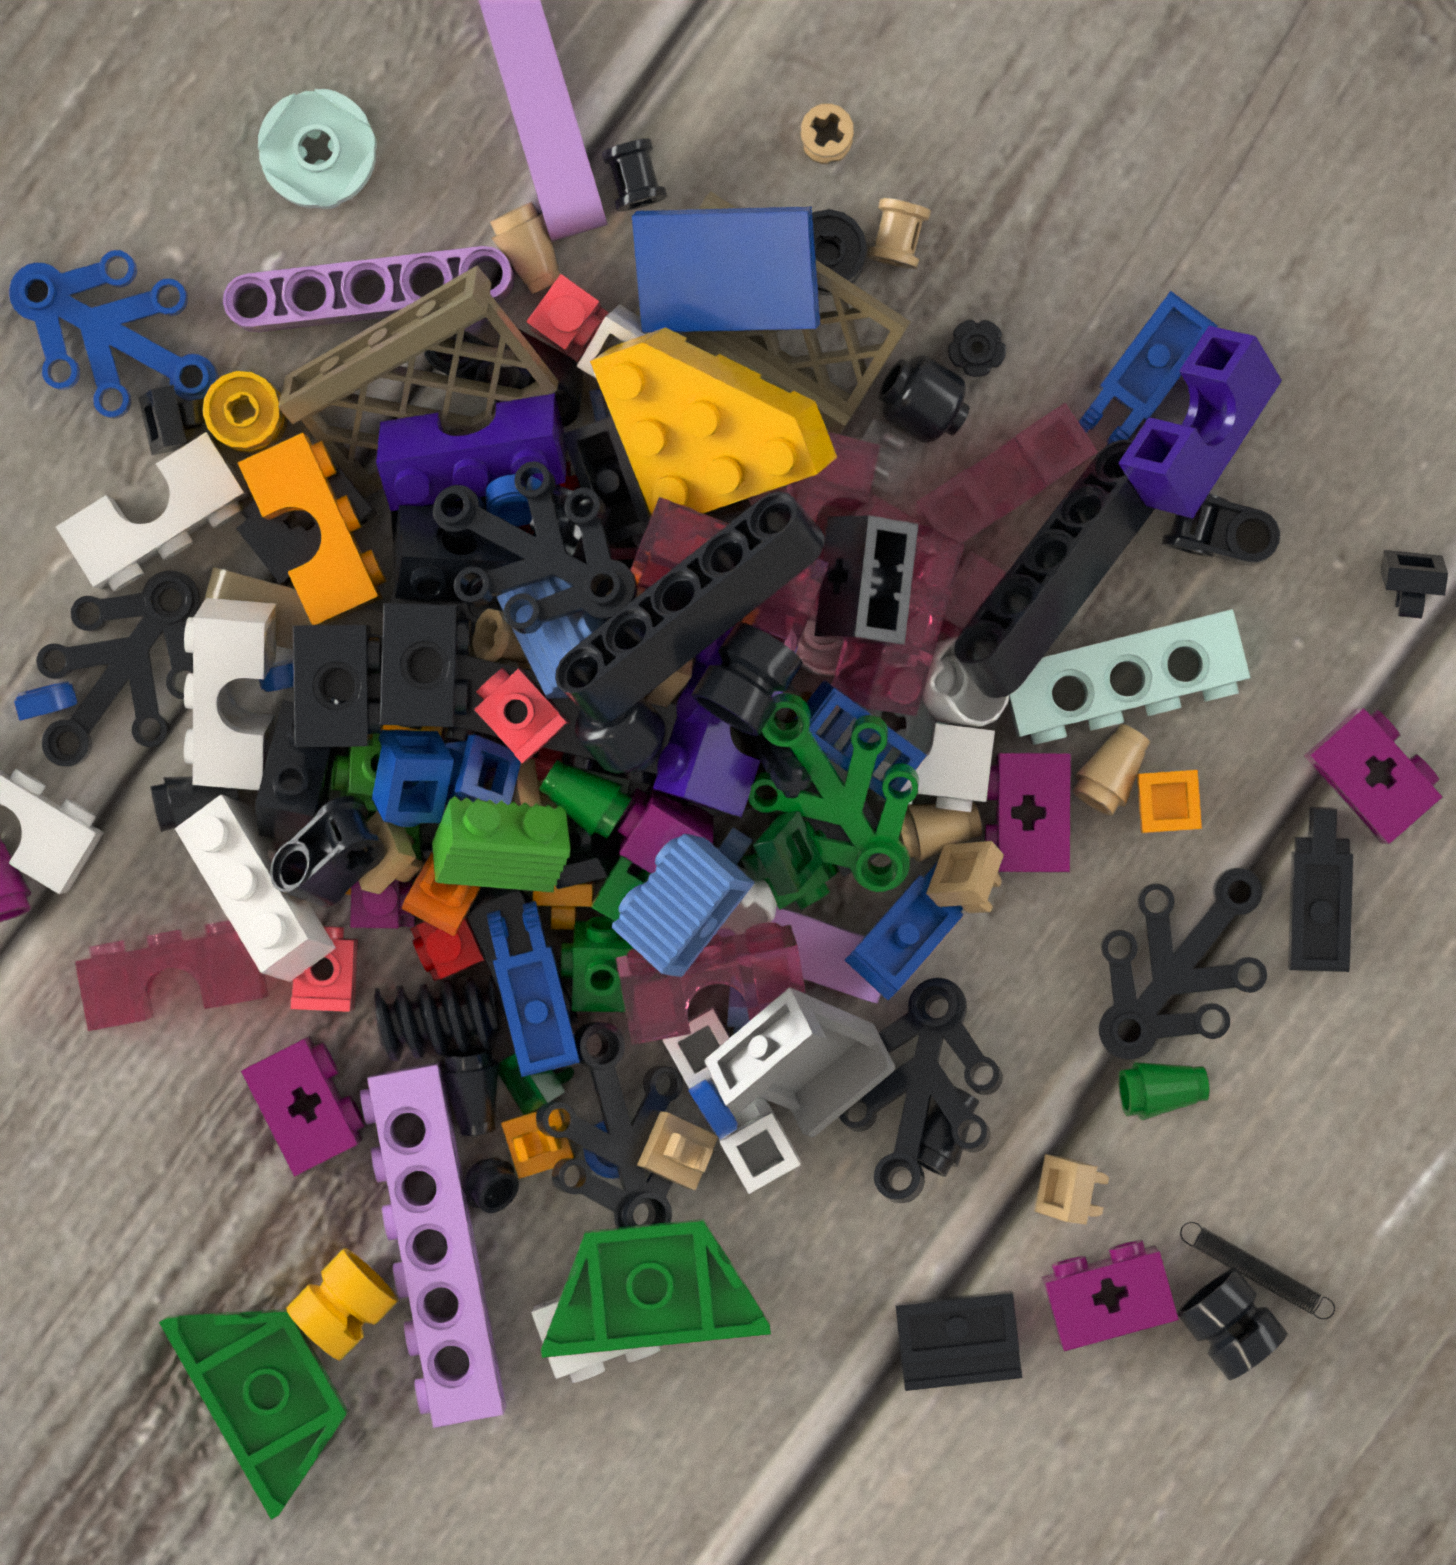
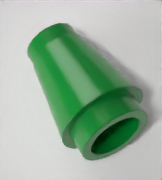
M558 759L539 788V791L546 794L552 802L564 808L566 814L590 836L595 831L606 839L632 799L619 791L622 785L569 764L566 765Z
M1134 1062L1131 1069H1123L1119 1073L1120 1101L1127 1117L1138 1115L1144 1121L1196 1104L1197 1102L1208 1101L1209 1080L1204 1066L1192 1067L1187 1065Z

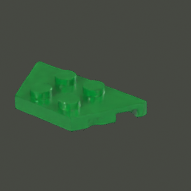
M704 1219L585 1231L541 1347L542 1358L770 1335L771 1329L767 1317Z
M287 1309L169 1315L162 1319L159 1324L271 1520L280 1515L348 1413L346 1405L305 1333L293 1321Z

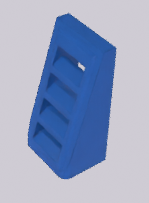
M824 680L806 703L811 715L809 730L827 758L848 772L854 749L851 737L841 750L834 745L854 718L858 719L864 715L872 714ZM836 705H838L840 710L820 736L816 732ZM887 726V745L877 755L873 773L893 746L901 751V753L892 765L903 763L910 765L916 770L927 755ZM872 728L863 729L858 734L864 742H868L874 733L880 736L878 731ZM872 773L869 788L886 800L882 791L883 778L879 780ZM896 777L889 784L893 789L901 791L908 779Z

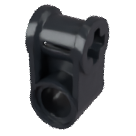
M1209 493L1198 509L1200 514L1194 535L1190 534L1193 518L1175 514L1171 532L1163 536L1161 544L1194 555L1209 558L1216 557L1242 565L1254 566L1265 562L1276 551L1280 543V530L1277 522L1270 514L1259 509L1229 502L1225 498ZM1256 522L1264 527L1268 535V544L1262 552L1256 554L1247 553L1238 546L1236 531L1241 524Z
M343 796L333 799L322 806L316 816L275 853L270 869V877L274 887L279 891L319 906L329 907L339 902L358 880L378 866L384 858L385 848L381 838L370 831L366 822L369 813L364 801L355 796Z

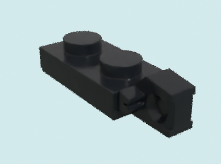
M1309 807L1308 837H1295V851H1292L1289 970L1349 972L1354 854L1350 853V840L1348 838H1336L1337 809L1332 807Z

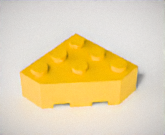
M666 327L612 346L590 361L657 529L817 475L837 458L816 401L796 391L789 393L760 379L761 374L721 354L714 356L686 342V337Z

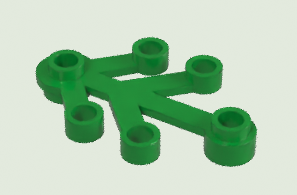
M790 693L773 696L772 699L776 708L762 729V732L772 744L792 749L801 765L805 767L811 776V780L820 794L800 790L797 798H786L783 792L774 785L770 773L760 772L756 774L751 785L748 797L749 803L754 809L763 813L775 810L787 813L799 811L801 816L841 825L851 842L816 836L813 826L804 821L823 862L850 868L854 879L868 890L884 892L896 888L905 880L909 872V853L904 844L899 840L908 803L917 796L919 777L913 767L903 763L894 764L885 771L882 791L886 801L875 832L862 810L877 755L887 745L888 728L886 723L875 715H864L855 721L851 733V743L854 749L846 780L843 783L809 730L811 715L806 702L799 696ZM781 708H790L796 712L798 717L793 722L785 723L780 721L775 713ZM872 728L877 730L881 737L876 742L867 743L861 740L858 734L863 729ZM896 777H904L912 785L905 791H897L889 783ZM762 785H769L778 794L772 799H763L757 795L756 789ZM882 853L886 854L891 862L884 867H877L869 861V858L873 854Z

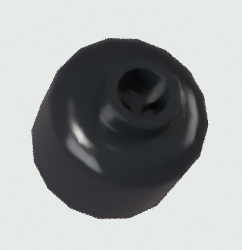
M925 355L913 357L908 362L904 359L899 360L887 374L878 394L879 400L884 402L883 415L890 424L923 443L936 441L945 432L951 436L954 435L965 422L970 406L964 402L966 394L965 381L958 374Z
M643 697L621 716L610 722H595L580 709L575 722V735L582 746L606 771L615 774L633 773L647 768L659 756L665 735V723L658 712Z

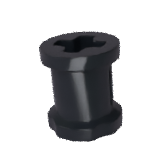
M651 139L633 140L613 146L602 152L604 163L610 164L619 198L614 202L617 211H629L660 202L668 196L666 188L659 186L649 154L653 150Z

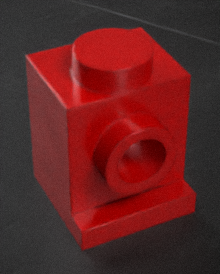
M465 916L455 936L427 922H422L410 928L414 937L412 942L425 971L430 972L434 982L485 959L467 916Z

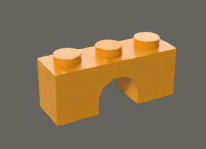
M301 433L237 462L263 518L271 520L289 511L300 510L310 513L319 524L321 544L318 552L309 562L288 571L312 625H327L383 599L378 585L387 582L385 575L372 549L364 553L361 552L353 534V531L362 527L348 496L345 495L337 499L328 477L336 474L337 471L323 441L312 445L310 438L306 434Z

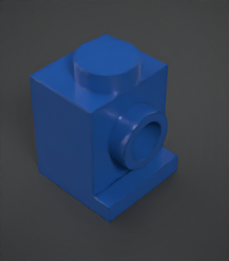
M383 730V733L379 735V742L382 747L372 794V800L383 821L401 827H415L420 823H440L444 813L454 759L439 732Z
M468 735L467 741L445 744L454 759L445 805H448L449 800L454 796L460 801L467 797L472 802L479 798L481 801L486 802L490 799L495 804L501 800L507 805L511 803L521 762L510 748L477 735ZM496 768L491 791L484 789L487 770Z

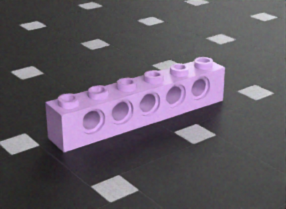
M442 1061L372 1074L367 1078L369 1088L360 1090L365 1122L367 1125L376 1123L380 1146L371 1148L375 1177L378 1183L387 1181L391 1204L382 1206L385 1232L388 1241L398 1239L402 1262L393 1264L396 1290L399 1299L409 1297L413 1320L404 1322L406 1344L410 1357L420 1355L424 1378L415 1379L418 1407L421 1415L431 1414L433 1428L500 1416L504 1414L506 1409L470 1210L466 1202L467 1195L463 1191L464 1178L448 1093L440 1071ZM413 1113L423 1120L426 1128L423 1141L412 1145L403 1143L398 1139L394 1131V1123L398 1115ZM415 1171H423L431 1175L437 1187L435 1197L427 1202L413 1200L405 1189V1180L408 1174ZM426 1229L439 1231L447 1241L448 1249L446 1255L437 1260L423 1257L416 1247L417 1234ZM439 1287L451 1290L458 1299V1311L450 1317L434 1315L427 1306V1294L429 1291ZM446 1346L460 1347L468 1355L469 1369L460 1375H450L444 1372L438 1364V1352Z

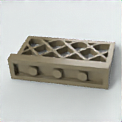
M711 191L699 207V209L736 208ZM816 260L817 285L824 287L832 293L836 306L835 311L820 313V325L840 322L848 349L822 353L815 329H802L809 355L792 357L780 348L776 332L786 330L676 332L686 337V342L714 356L721 354L761 374L760 379L789 393L796 391L816 401L831 442L834 443L862 403L861 401L911 321ZM640 307L638 308V310H637V312H636V315L639 316V317H640ZM870 317L890 330L882 344L860 347L853 320ZM874 357L867 368L864 358ZM845 361L852 362L858 384L851 395L830 381L825 364Z
M478 265L289 373L284 378L279 409L292 424L301 420L318 442L323 441L329 455L365 498L381 490L383 485L378 470L369 475L355 458L357 446L378 449L379 435L359 431L363 411L398 417V419L438 412L445 434L463 436L478 432L493 421L496 413V404L493 405L494 399L504 402L549 395L558 390V379L490 294L491 281ZM486 317L500 335L498 348L463 342L464 330ZM457 334L456 340L448 339L453 335ZM505 343H507L511 350L504 349ZM427 350L452 354L449 376L414 369L416 357ZM459 356L494 362L491 383L456 377ZM408 362V367H407V368H406V367H401V365H403L404 363ZM501 364L526 368L536 382L523 389L497 385ZM378 378L405 382L401 403L367 397L368 384ZM411 384L446 390L442 411L407 404ZM360 389V394H359V395L352 394V393H354L355 391H357V390ZM452 392L487 398L485 410L473 417L449 412ZM331 405L356 409L353 430L329 426L318 412ZM446 427L452 428L449 431L445 432ZM344 444H349L350 449L348 450Z

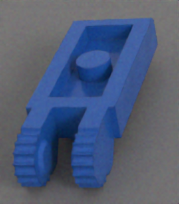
M1170 291L1101 383L1099 388L1102 391L1078 421L1075 428L1084 435L1088 430H1093L1103 417V410L1114 398L1129 409L1131 413L1121 426L1115 428L1107 439V445L1118 440H1128L1141 421L1146 422L1148 417H1151L1180 378L1179 370L1208 326L1218 327V325Z
M938 860L923 877L921 875L918 876L844 959L847 964L887 1000L899 991L964 915L961 913L963 910L961 905L938 907L926 894Z
M536 901L523 904L524 911L522 913L526 931L529 932L533 951L511 956L507 923L505 918L502 917L500 910L487 913L488 925L497 960L493 961L522 1077L581 1062L552 946L547 947Z

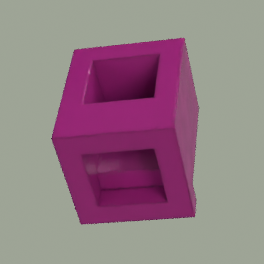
M416 875L408 882H401L395 879L381 894L362 890L359 881H357L351 887L350 928L398 929L400 927H414L415 916L404 911L402 906L413 886L412 880Z

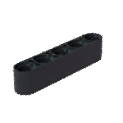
M1132 440L1114 441L1105 446L1096 455L959 634L954 647L956 658L979 690L987 697H1006L1015 692L1024 683L1155 510L1144 504L1119 465L1121 458L1133 442Z
M780 491L769 493L571 649L560 660L556 668L555 680L557 686L591 720L604 723L616 719L811 565L819 557L824 547L825 537L822 529L789 493Z

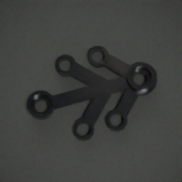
M532 461L523 464L517 470L514 480L516 489L528 499L537 538L487 512L482 499L466 486L453 485L447 487L435 499L433 505L434 519L448 534L457 538H466L476 533L524 559L487 572L478 567H467L460 571L454 581V590L456 595L469 606H484L491 601L493 596L555 576L573 585L571 588L539 600L525 593L512 596L504 607V618L519 633L531 634L537 631L543 623L583 610L594 618L609 620L636 598V578L625 564L612 559L602 521L605 515V504L591 489L578 488L572 491L566 498L564 505L567 517L580 527L587 564L567 554L552 494L556 484L555 478L551 471L539 462ZM536 473L543 474L542 485L536 490H527L528 479ZM463 499L464 506L461 513L454 517H448L447 509L454 500ZM584 500H593L594 507L592 512L585 517H577L576 510L578 505ZM475 578H482L483 587L481 591L474 596H468L466 592L468 583ZM604 579H613L614 587L611 593L605 597H598L596 594L598 584ZM532 605L533 614L531 618L524 623H517L516 614L520 607Z
M173 570L162 571L152 576L146 582L142 593L106 599L83 596L73 603L70 613L73 623L79 629L89 632L101 629L108 620L144 617L129 637L71 647L53 643L44 646L38 652L36 658L38 670L45 677L51 679H62L68 676L72 670L109 664L71 719L55 721L45 730L42 736V750L49 761L58 766L71 767L82 763L89 756L92 749L91 731L128 680L130 681L136 717L132 724V735L135 741L144 747H158L167 740L170 728L165 717L159 713L149 651L164 631L171 670L166 677V686L172 696L184 700V693H180L176 689L174 681L177 674L182 671L193 673L192 653L185 652L184 633L188 617H194L200 608L198 587L189 576ZM169 589H176L182 597L181 605L175 611H167L161 604L163 593ZM92 602L98 606L100 616L94 624L86 625L80 619V609L84 604ZM53 650L61 651L66 660L64 668L56 673L49 671L45 663L47 655ZM149 718L157 720L161 727L159 737L153 741L145 740L140 732L142 723ZM66 732L74 733L79 739L78 749L70 755L63 753L59 747V739Z
M1230 868L1222 872L1215 880L1213 886L1215 902L1174 953L1169 918L1175 902L1173 893L1168 887L1158 883L1149 884L1140 891L1137 903L1146 920L1152 981L1138 999L1136 997L1131 961L1135 958L1138 951L1136 939L1131 933L1116 929L1108 932L1101 942L1102 955L1109 962L1113 1005L1103 1013L1100 1019L1099 1037L1109 1053L1121 1059L1131 1060L1147 1054L1152 1049L1156 1039L1200 1034L1209 1039H1217L1226 1034L1230 1027V1016L1224 1007L1216 1003H1205L1198 1007L1196 1012L1156 1014L1171 995L1237 988L1243 992L1252 993L1264 986L1267 980L1266 967L1260 960L1253 957H1242L1229 965L1194 968L1235 915L1248 914L1260 903L1262 886L1254 873L1243 868ZM1237 880L1244 881L1250 890L1248 898L1242 903L1233 902L1228 895L1229 886ZM1152 890L1162 891L1167 899L1165 908L1157 913L1149 911L1145 905V898ZM1117 936L1125 937L1130 944L1128 955L1121 959L1113 958L1108 950L1109 942ZM1247 963L1254 964L1259 971L1257 982L1250 986L1242 985L1238 979L1240 967ZM1208 1010H1217L1222 1016V1025L1216 1031H1205L1201 1025L1202 1015ZM1126 1019L1135 1020L1140 1027L1139 1035L1133 1041H1123L1118 1035V1027Z
M931 978L920 983L910 995L908 1013L879 1032L888 1053H891L919 1035L914 1057L894 1070L856 1102L864 1103L867 1106L866 1116L861 1121H850L848 1117L849 1109L839 1116L840 1120L849 1129L856 1132L866 1131L875 1123L878 1111L906 1093L894 1153L884 1156L878 1162L874 1171L876 1188L884 1197L894 1203H908L917 1198L924 1188V1171L917 1161L931 1096L952 1125L954 1141L964 1151L975 1153L983 1150L988 1145L991 1137L990 1128L987 1123L978 1115L972 1114L939 1064L942 1044L945 1039L966 1067L964 1078L974 1092L980 1095H989L996 1092L1002 1084L1003 1074L1000 1067L994 1060L983 1055L963 1025L967 1014V1000L963 991L954 982L945 978ZM939 999L946 1000L948 1002L946 1014L940 1018L931 1017L929 1014L931 1004ZM983 1066L991 1067L993 1070L991 1081L985 1085L975 1084L974 1074L976 1070ZM972 1123L980 1125L981 1134L976 1141L966 1143L962 1140V1131L967 1125ZM903 1170L909 1171L912 1177L910 1185L904 1190L894 1189L892 1181L895 1174Z
M588 1022L576 1031L574 1037L581 1061L580 1064L590 1069L607 1133L577 1117L570 1105L557 1101L544 1103L539 1108L536 1114V1124L544 1135L555 1138L565 1137L615 1165L623 1190L593 1176L589 1165L575 1158H563L555 1164L552 1170V1182L561 1192L573 1195L581 1194L614 1212L616 1228L638 1226L634 1221L633 1213L635 1208L642 1203L648 1209V1217L640 1225L671 1222L672 1208L666 1195L673 1182L652 1172L646 1180L644 1169L637 1166L660 1111L665 1112L670 1101L675 1100L680 1095L683 1088L682 1077L672 1067L654 1066L650 1068L643 1078V1089L646 1095L632 1122H630L615 1065H617L624 1054V1037L620 1030L610 1023ZM597 1034L601 1039L602 1047L598 1054L591 1056L587 1051L586 1044L590 1036ZM666 1073L670 1079V1087L666 1093L661 1095L656 1090V1080L659 1075ZM560 1109L563 1113L564 1121L559 1129L553 1130L549 1125L548 1118L553 1110ZM575 1165L579 1170V1180L574 1186L569 1187L564 1181V1174L570 1166Z

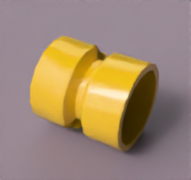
M235 371L223 375L210 386L204 398L203 416L207 428L218 441L240 453L256 454L274 446L282 438L287 428L288 418L278 407L281 393L269 381L253 372Z
M343 1248L321 1271L323 1283L320 1286L309 1284L286 1307L288 1314L299 1328L323 1351L338 1361L342 1360L364 1338L362 1326L365 1323L377 1324L399 1301L397 1295L383 1278L364 1260L347 1248Z

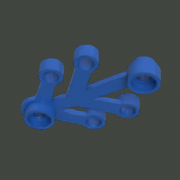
M121 250L109 251L102 257L99 263L60 273L53 266L46 263H31L22 267L11 280L9 297L13 308L25 319L35 321L46 359L42 366V376L51 387L57 390H68L74 387L80 378L78 363L67 354L59 317L81 330L97 386L93 397L94 406L100 414L107 418L117 419L123 417L131 407V395L121 385L110 346L170 378V385H174L176 395L185 401L204 399L210 386L219 379L216 367L207 358L198 354H188L179 357L122 325L160 313L167 316H175L183 312L188 304V293L185 287L178 281L162 279L153 286L151 291L91 308L71 296L105 284L118 288L131 284L137 275V265L134 259L126 252ZM118 258L125 259L128 263L127 274L121 279H112L108 274L109 264ZM37 281L45 282L48 286L47 297L41 302H32L28 296L29 287ZM167 287H175L180 293L179 302L172 308L162 307L159 301L160 293ZM59 361H66L71 367L70 377L65 382H55L51 376L53 365ZM193 366L200 368L203 373L200 385L195 388L185 387L182 382L183 372ZM109 390H119L123 397L122 405L115 411H107L102 403L104 394Z

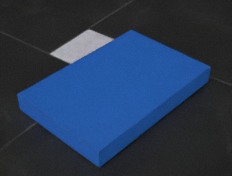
M812 206L636 211L632 215L642 332H654L665 327L674 332L816 329L820 325Z

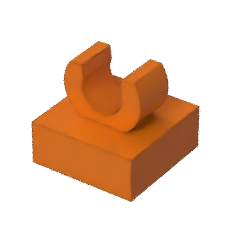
M431 852L406 896L402 909L455 936L481 887L435 882L433 853Z

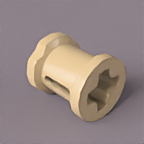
M820 104L811 108L804 116L800 135L805 154L811 160L820 164L840 161L848 154L853 142V122L849 114L842 107L834 104ZM830 121L838 125L837 137L841 141L837 143L829 140L824 147L817 145V132L813 127L817 125L818 127L825 128Z
M880 199L878 208L883 212L875 246L868 247L866 257L896 267L917 269L919 259L914 254L922 222L929 220L931 210L901 200Z
M494 609L484 611L477 620L473 636V648L477 658L496 662L498 659L515 661L519 667L533 671L511 626L504 618V612Z

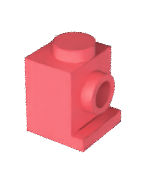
M560 274L526 323L530 330L578 363L604 318L609 313L601 307L597 299Z
M501 668L476 691L484 701L474 710L510 748L521 763L527 762L570 722L554 702L546 698L542 689L522 668H518L511 676ZM514 699L524 702L528 709L527 717L521 723L511 722L505 713L507 704Z
M323 926L336 949L325 956L333 964V974L329 979L321 980L314 975L312 966L304 970L303 973L293 979L290 1009L350 1012L355 1009L358 939L344 938V927Z

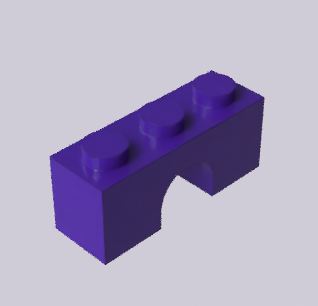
M1208 326L1179 370L1188 386L1190 396L1188 411L1183 423L1180 425L1148 417L1119 462L1120 467L1147 507L1189 518L1195 516L1282 381L1256 336Z
M555 393L496 403L495 417L488 426L478 432L463 436L445 434L438 412L380 422L376 465L390 511L398 510L399 505H432L441 491L453 485L466 486L479 497L486 496V488L493 480L502 476L516 474L523 464L532 461L539 462L550 470L554 475L556 484L566 483L567 446L562 435L565 431ZM536 473L532 475V477L539 479L543 483V474Z
M731 627L696 655L692 677L689 679L687 688L682 692L677 702V718L668 745L663 749L658 760V775L653 789L742 818L751 791V785L754 782L761 760L741 753L732 742L730 725L701 707L691 696L708 666L722 664L723 661L718 650L731 631ZM775 638L795 653L797 652V645ZM774 691L771 697L782 694L783 691Z

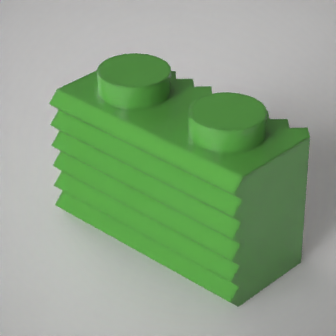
M454 796L449 800L432 841L435 882L554 892V885L557 886V879H560V873L563 872V867L570 856L566 810L560 805L553 809L549 804L544 807L536 803L530 807L524 802L521 806H518L514 801L507 805L502 800L495 804L490 799L486 802L478 798L472 802L467 797L460 801Z

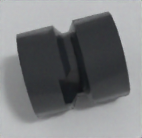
M831 209L813 212L816 260L855 284L862 273L867 251L865 235L853 218L844 212ZM818 285V294L832 295L830 291Z
M738 622L732 627L718 650L723 661L722 664L708 666L691 696L701 707L728 725L749 735L758 736L776 708L771 697L774 691H786L803 662L794 651L771 635L747 623Z
M1235 1267L1207 1283L1188 1299L1177 1312L1178 1317L1197 1341L1208 1340L1211 1343L1208 1355L1229 1381L1245 1374L1279 1347L1288 1335L1287 1331L1267 1307H1256L1254 1305L1257 1294ZM1238 1321L1242 1328L1231 1335L1227 1329Z

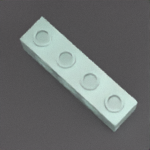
M1233 609L1043 657L1024 683L1015 692L1009 694L1008 703L1017 737L1030 734L1032 744L1037 745L1067 737L1064 725L1088 720L1090 731L1123 723V710L1145 705L1147 716L1182 708L1179 698L1182 695L1202 691L1204 701L1206 702L1238 694L1239 690L1236 682L1251 677ZM1177 648L1191 650L1198 659L1199 667L1197 674L1188 682L1176 680L1168 670V658ZM1120 662L1133 664L1141 673V686L1132 696L1119 695L1110 684L1111 671ZM1062 677H1073L1084 688L1085 697L1083 703L1074 711H1065L1059 708L1053 700V687Z

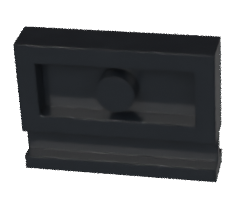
M1012 1290L895 1303L905 1391L1023 1378Z

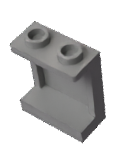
M791 987L704 1059L727 1107L741 1112L756 1098H763L788 1108L793 1113L801 1132L809 1137H815L895 1069V1065L873 1023Z

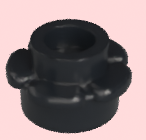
M966 320L954 329V339L948 345V355L952 364L963 368L966 375L983 377L989 374L991 368H997L1002 364L1006 356V345L1001 342L1002 332L996 324L988 320H982L980 323H975L974 320ZM980 342L983 350L980 353L973 352L971 348L973 343Z
M498 1157L480 1160L466 1174L463 1191L467 1195L466 1202L471 1207L481 1208L486 1213L499 1212L506 1208L516 1197L519 1181L514 1175V1168L510 1162L502 1161Z

